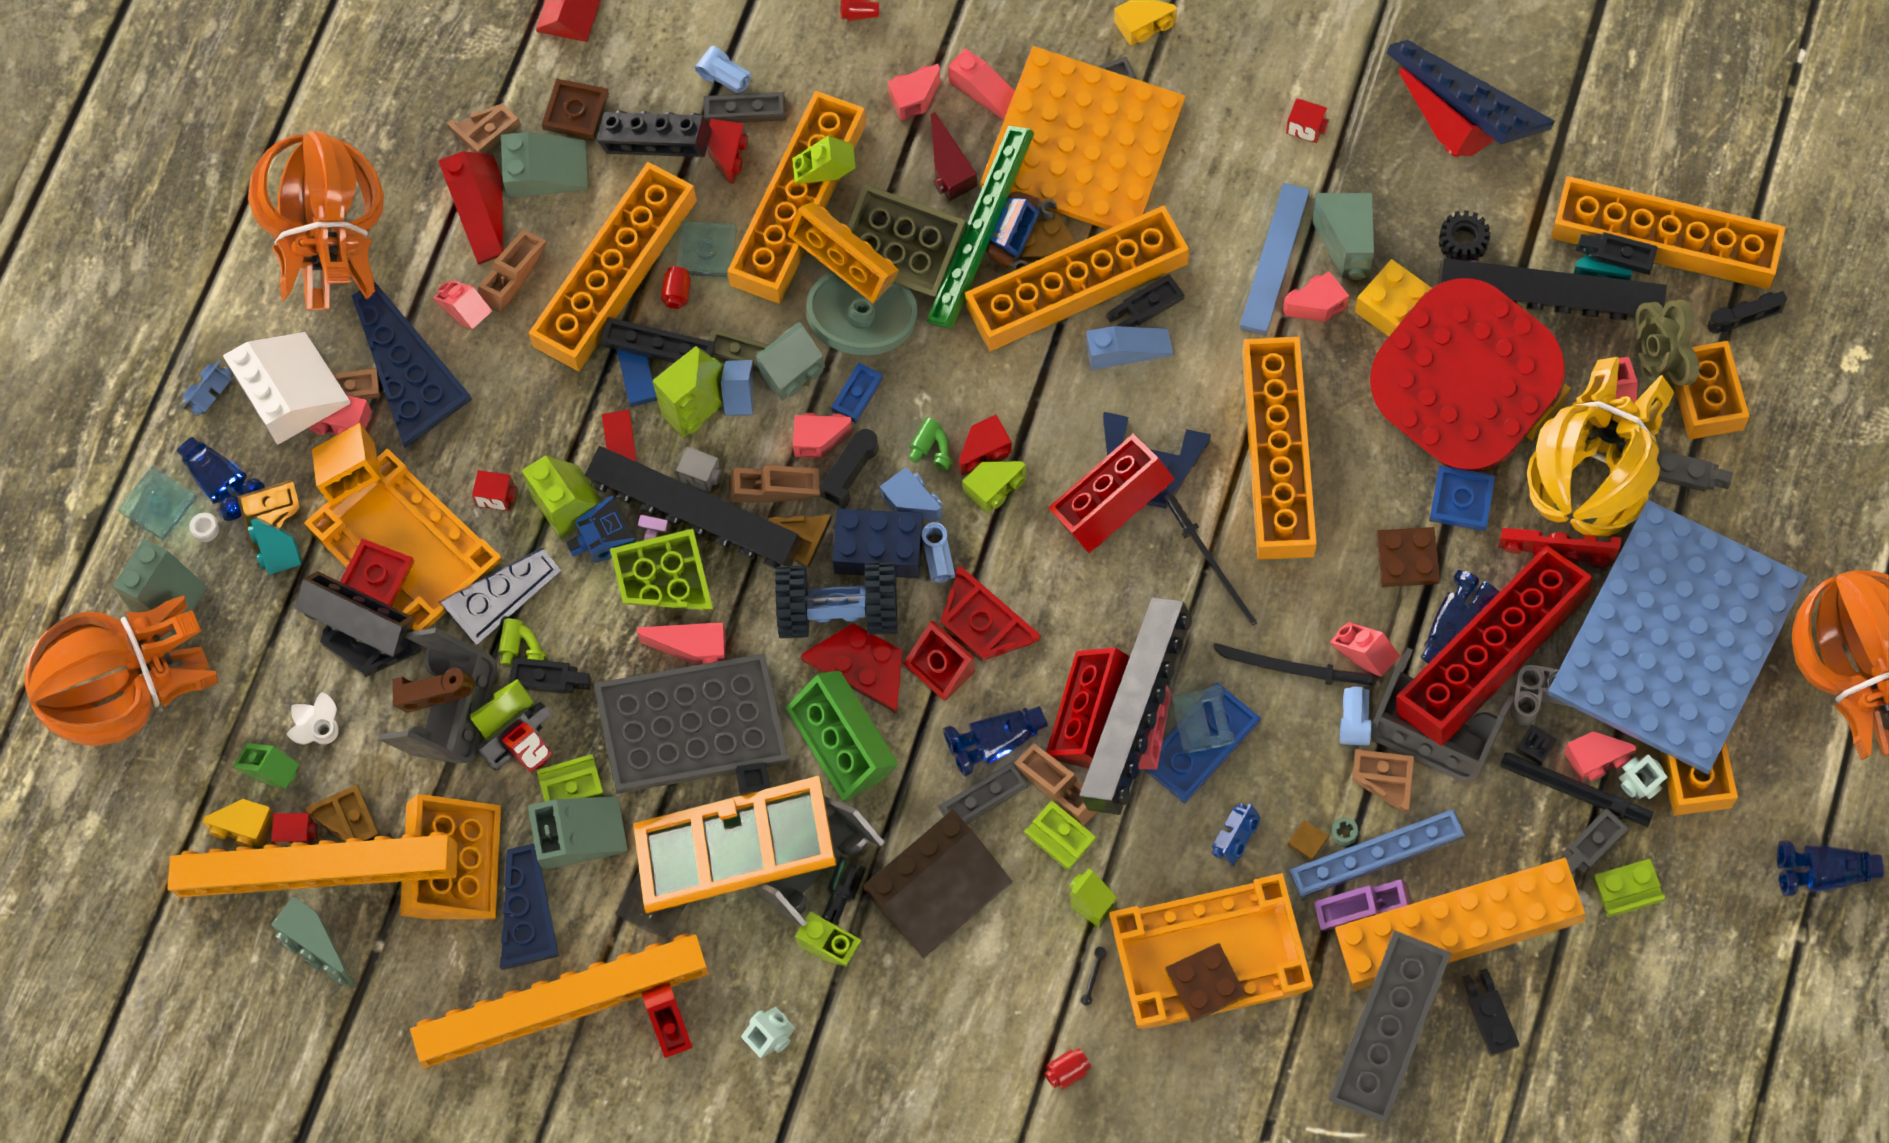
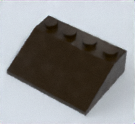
M952 809L863 886L868 898L924 959L1009 886L1012 880L972 829Z

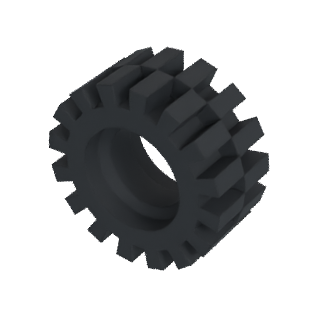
M1464 210L1463 215L1460 214V211H1457L1454 217L1450 214L1447 220H1444L1438 243L1439 247H1442V254L1448 253L1447 259L1455 257L1456 260L1470 261L1472 259L1477 262L1479 256L1482 258L1485 255L1491 232H1489V224L1484 225L1485 219L1483 217L1479 220L1477 219L1478 213L1474 212L1472 216H1469L1468 210ZM1460 230L1469 231L1474 235L1475 241L1468 245L1460 244L1454 239V234Z

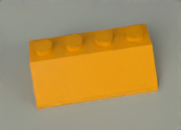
M810 202L798 209L788 236L874 304L893 284L899 272L893 262L883 258L868 242L862 241L852 233L848 226L841 224L833 218L825 208Z

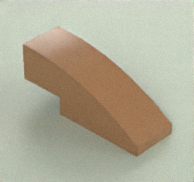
M523 229L493 262V270L478 286V294L490 308L501 313L509 304L538 261L546 246V240Z
M764 465L762 469L734 467L729 475L730 502H782L819 497L820 495L819 468Z
M1035 743L1014 762L1015 766L1046 797L1055 802L1081 825L1084 826L1097 813L1096 811L1088 810L1079 795L1083 784L1077 780L1075 774Z

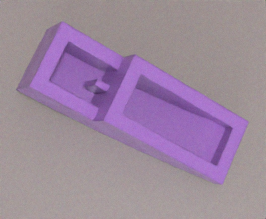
M1402 879L1377 887L1368 885L1314 902L1322 931L1334 930L1335 927L1413 904L1408 884Z

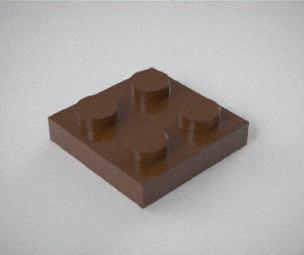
M556 78L543 118V130L595 140L609 96L608 89Z
M1434 527L1377 530L1376 536L1382 587L1439 584L1440 576Z
M1216 943L1165 967V971L1191 1023L1246 998V994L1220 943Z

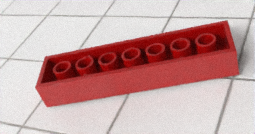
M1546 545L1396 696L1397 715L1442 747L1591 595L1592 576Z

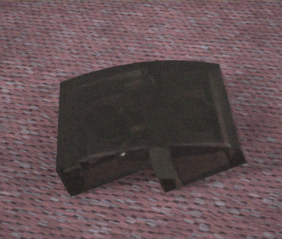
M652 867L656 896L695 887L671 873L667 875ZM639 871L617 909L615 916L648 932L668 939L687 903L646 913Z

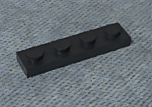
M610 317L607 319L600 341L603 347L671 363L678 361L695 346L708 353L710 357H713L715 342Z

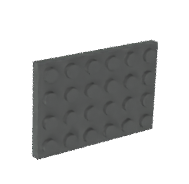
M765 654L594 683L616 794L736 773V767L741 765L765 762L766 767L788 763V755Z

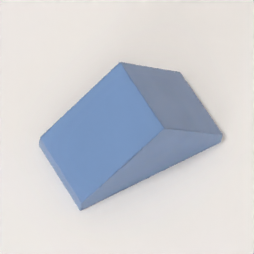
M753 360L725 361L721 377L725 416L753 415Z

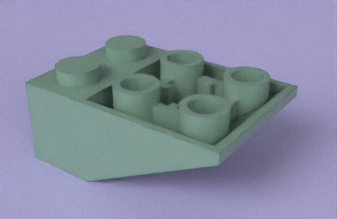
M618 796L555 799L528 805L537 861L542 871L628 852Z
M293 896L271 924L277 932L275 937L282 942L281 945L295 955L298 952L305 958V962L319 971L322 967L329 974L328 977L342 987L346 983L354 988L356 984L329 928L316 911Z

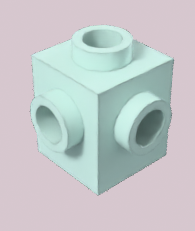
M1649 754L1640 760L1636 756L1622 767L1625 772L1619 777L1622 782L1621 787L1625 793L1632 798L1635 797L1637 800L1645 796L1651 799L1663 789L1660 784L1668 778L1660 763L1651 758ZM1637 775H1640L1643 778V782L1637 777Z
M774 1007L766 1012L763 1010L757 1012L749 1021L750 1025L744 1031L741 1038L762 1058L774 1051L779 1053L784 1050L791 1041L789 1036L795 1030V1027L777 1007Z

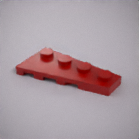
M1502 528L1498 547L1504 548L1509 553L1518 554L1523 551L1533 553L1536 556L1547 545L1572 563L1583 561L1589 562L1593 567L1606 568L1613 565L1620 549L1621 538L1611 537L1610 542L1597 541L1596 535H1584V538L1571 539L1567 533L1555 532L1549 534L1548 537H1544L1543 533L1537 530Z

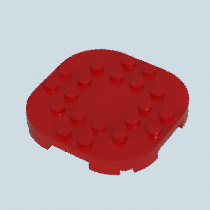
M1453 279L1443 282L1425 293L1382 344L1372 363L1370 386L1373 399L1384 417L1437 461L1447 467L1461 470H1488L1509 459L1516 452L1517 446L1547 410L1558 401L1565 384V360L1563 351L1550 330L1496 287L1476 279Z

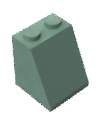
M1316 193L1313 225L1341 277L1350 278L1351 280L1369 278L1374 256L1372 193Z
M146 539L142 540L113 585L129 610L138 613L157 608L164 602L179 596L181 597L182 595L185 596L187 609L183 613L194 610L208 588L168 550Z

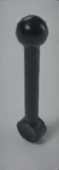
M1097 947L1094 951L1096 959L1086 992L1080 1000L1084 1006L1092 1003L1091 993L1101 960L1106 956V950L1103 947Z

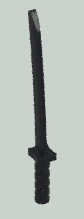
M1173 492L1167 494L1163 499L1183 528V537H1192L1252 626L1257 624L1196 533L1199 528L1198 524H1193L1189 517H1187Z
M1217 643L1213 645L1214 649L1224 658L1280 672L1326 680V685H1331L1332 681L1372 686L1373 674L1335 670L1331 664H1328L1327 668L1267 657Z

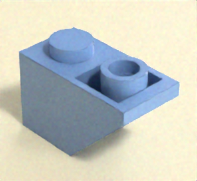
M907 467L880 486L881 498L893 512L922 513L923 520L939 521L942 519L941 507L943 504L935 493L929 494L924 488L925 483L916 472L912 474Z

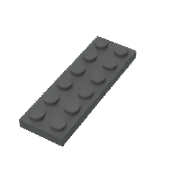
M1393 930L1328 1099L1329 1101L1384 1123L1387 1122L1450 958V951Z

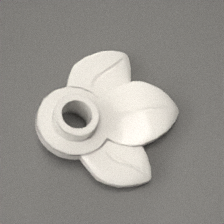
M321 692L314 706L306 704H293L291 706L292 718L296 726L287 732V736L293 742L305 745L315 741L318 744L325 745L336 739L339 733V727L335 721L337 707L327 694ZM323 728H329V732L327 734H320V731Z

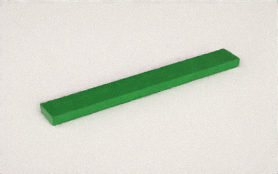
M1008 126L926 320L930 325L953 329L965 300V292L970 289L1034 136V132L1031 129Z

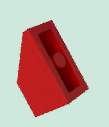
M668 982L641 992L664 1058L693 1048L670 983Z

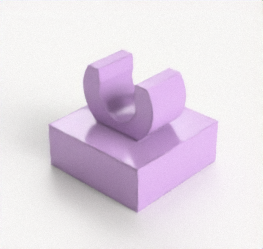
M640 515L638 526L646 531L644 540L660 537V534L669 535L671 533L672 524L668 520Z

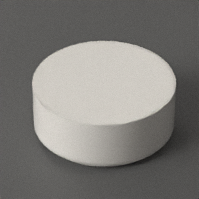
M210 513L197 514L192 518L189 526L194 538L200 542H209L215 539L220 530L218 521Z

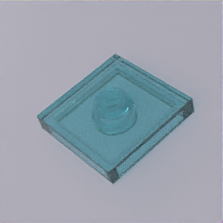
M682 221L677 266L686 268L689 271V275L728 277L727 270L734 258L736 224Z
M152 466L117 510L123 516L164 541L198 497L194 492Z

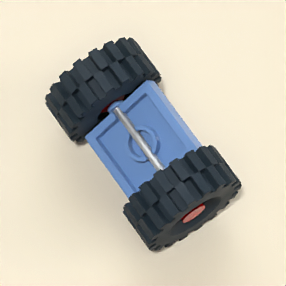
M894 561L865 563V586L809 588V594L805 566L776 567L775 599L780 639L809 637V620L821 623L838 618H843L845 621H856L860 617H866V612L869 635L898 633Z

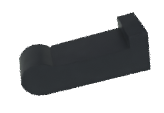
M862 429L853 436L820 484L821 497L842 509L847 507L851 501L848 489L867 460L874 458L878 453V438L875 432L869 429Z

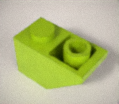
M829 135L792 158L795 183L798 184L838 180L856 168L853 144Z
M1022 461L981 462L962 481L963 493L988 513L993 507L995 509L1000 507L1006 500V495L1012 489L1017 490L1023 485L1026 480V465Z
M1090 868L1083 875L1078 873L1070 884L1072 889L1069 895L1071 896V908L1099 928L1109 916V912H1112L1116 907L1117 896Z
M810 911L805 919L806 925L804 927L801 926L795 935L797 946L824 961L847 966L862 941Z

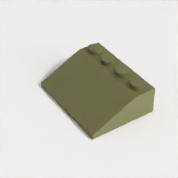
M867 184L863 185L848 223V227L853 234L862 241L868 242L883 258L893 262L899 270L894 283L936 298L967 225V222L963 219Z

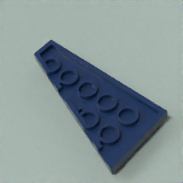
M1409 40L1390 44L1387 54L1501 145L1551 130L1555 120Z
M374 281L375 292L369 299H365L360 290L352 295V299L402 444L406 448L470 402L472 398Z

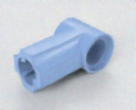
M711 46L695 65L696 72L703 79L709 82L716 80L738 94L745 91L752 78L751 72L730 61L729 57L715 46Z
M929 523L922 530V545L925 551L930 580L937 583L947 582L955 578L947 531L940 523ZM933 534L942 537V540L938 543H931L927 539Z
M1363 687L1346 688L1343 695L1340 744L1369 746L1371 739L1369 690Z

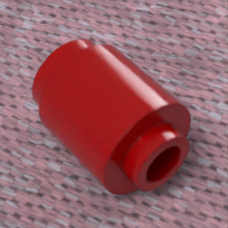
M672 266L664 274L661 301L670 309H680L688 304L691 277L686 268Z
M1078 1048L1074 1051L1070 1049L1046 1065L1048 1071L1045 1073V1076L1053 1088L1059 1087L1063 1091L1087 1075L1086 1072L1091 1069V1065L1081 1049Z

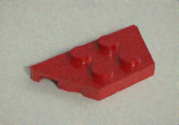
M959 566L957 568L952 589H950L940 625L983 662L1031 645L1041 639V635L963 567Z
M852 623L801 655L803 662L823 673L840 670L853 690L892 712H897L903 656L900 648L874 634L869 635L867 630Z

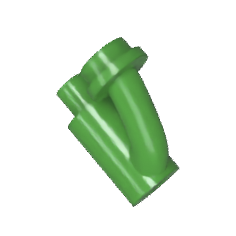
M926 417L909 446L912 451L908 459L918 463L921 456H927L936 440L940 453L935 454L933 464L943 471H948L954 465V461L950 458L948 437L939 422Z

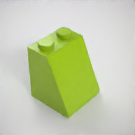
M545 455L522 470L532 499L560 539L577 530L576 519L603 501L596 490L590 486L591 483L576 464Z

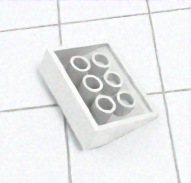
M306 332L249 341L223 355L232 373L277 445L351 404Z

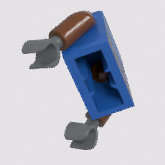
M1020 191L1010 193L985 250L988 256L1006 268L1008 266L1013 268V271L1021 266H1027L1028 263L1026 261H1015L1013 258H1019L1040 213L1038 210H1041L1044 219H1054V214L1047 212L1045 209H1057L1055 201L1047 199L1044 202H1040L1039 198Z

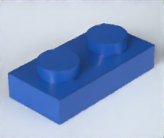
M858 362L831 407L832 412L851 417V422L856 424L881 384L883 374Z

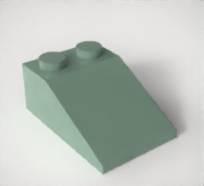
M532 132L501 134L503 184L508 198L589 190L585 140Z

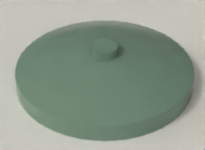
M832 271L821 277L811 288L807 298L806 317L814 334L828 346L854 355H876L899 347L911 336L917 319V303L909 288L893 282L873 304Z

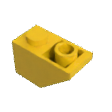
M1130 0L1114 8V23L1130 46L1137 42H1145L1151 35L1161 30L1166 31L1170 29L1177 19V8L1174 4L1156 0Z
M241 799L205 816L203 823L208 828L209 834L216 838L225 840L227 836L236 839L235 842L241 846L252 848L255 845L263 848L273 824V811L270 807Z

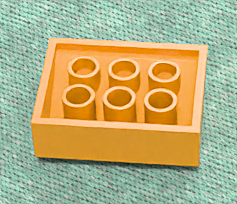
M417 794L407 802L405 834L425 837L430 836L432 832L447 833L448 836L458 843L456 878L403 881L400 916L421 919L496 918L501 805Z

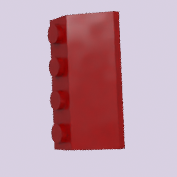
M1132 434L1052 503L1048 509L1088 553H1091L1112 533L1121 528L1135 513L1144 508L1150 500L1163 491L1175 478L1161 460L1141 440Z
M1116 647L1076 651L1046 750L1050 756L1060 762L1086 769L1090 768L1128 664L1129 655Z

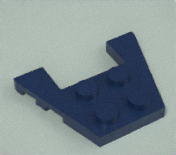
M1104 412L1103 425L1107 456L1123 443L1129 417ZM1186 429L1180 455L1150 449L1161 460L1175 480L1146 505L1164 509L1168 507L1163 498L1173 492L1174 496L1176 495L1189 471L1195 466L1199 456L1210 443L1211 434Z

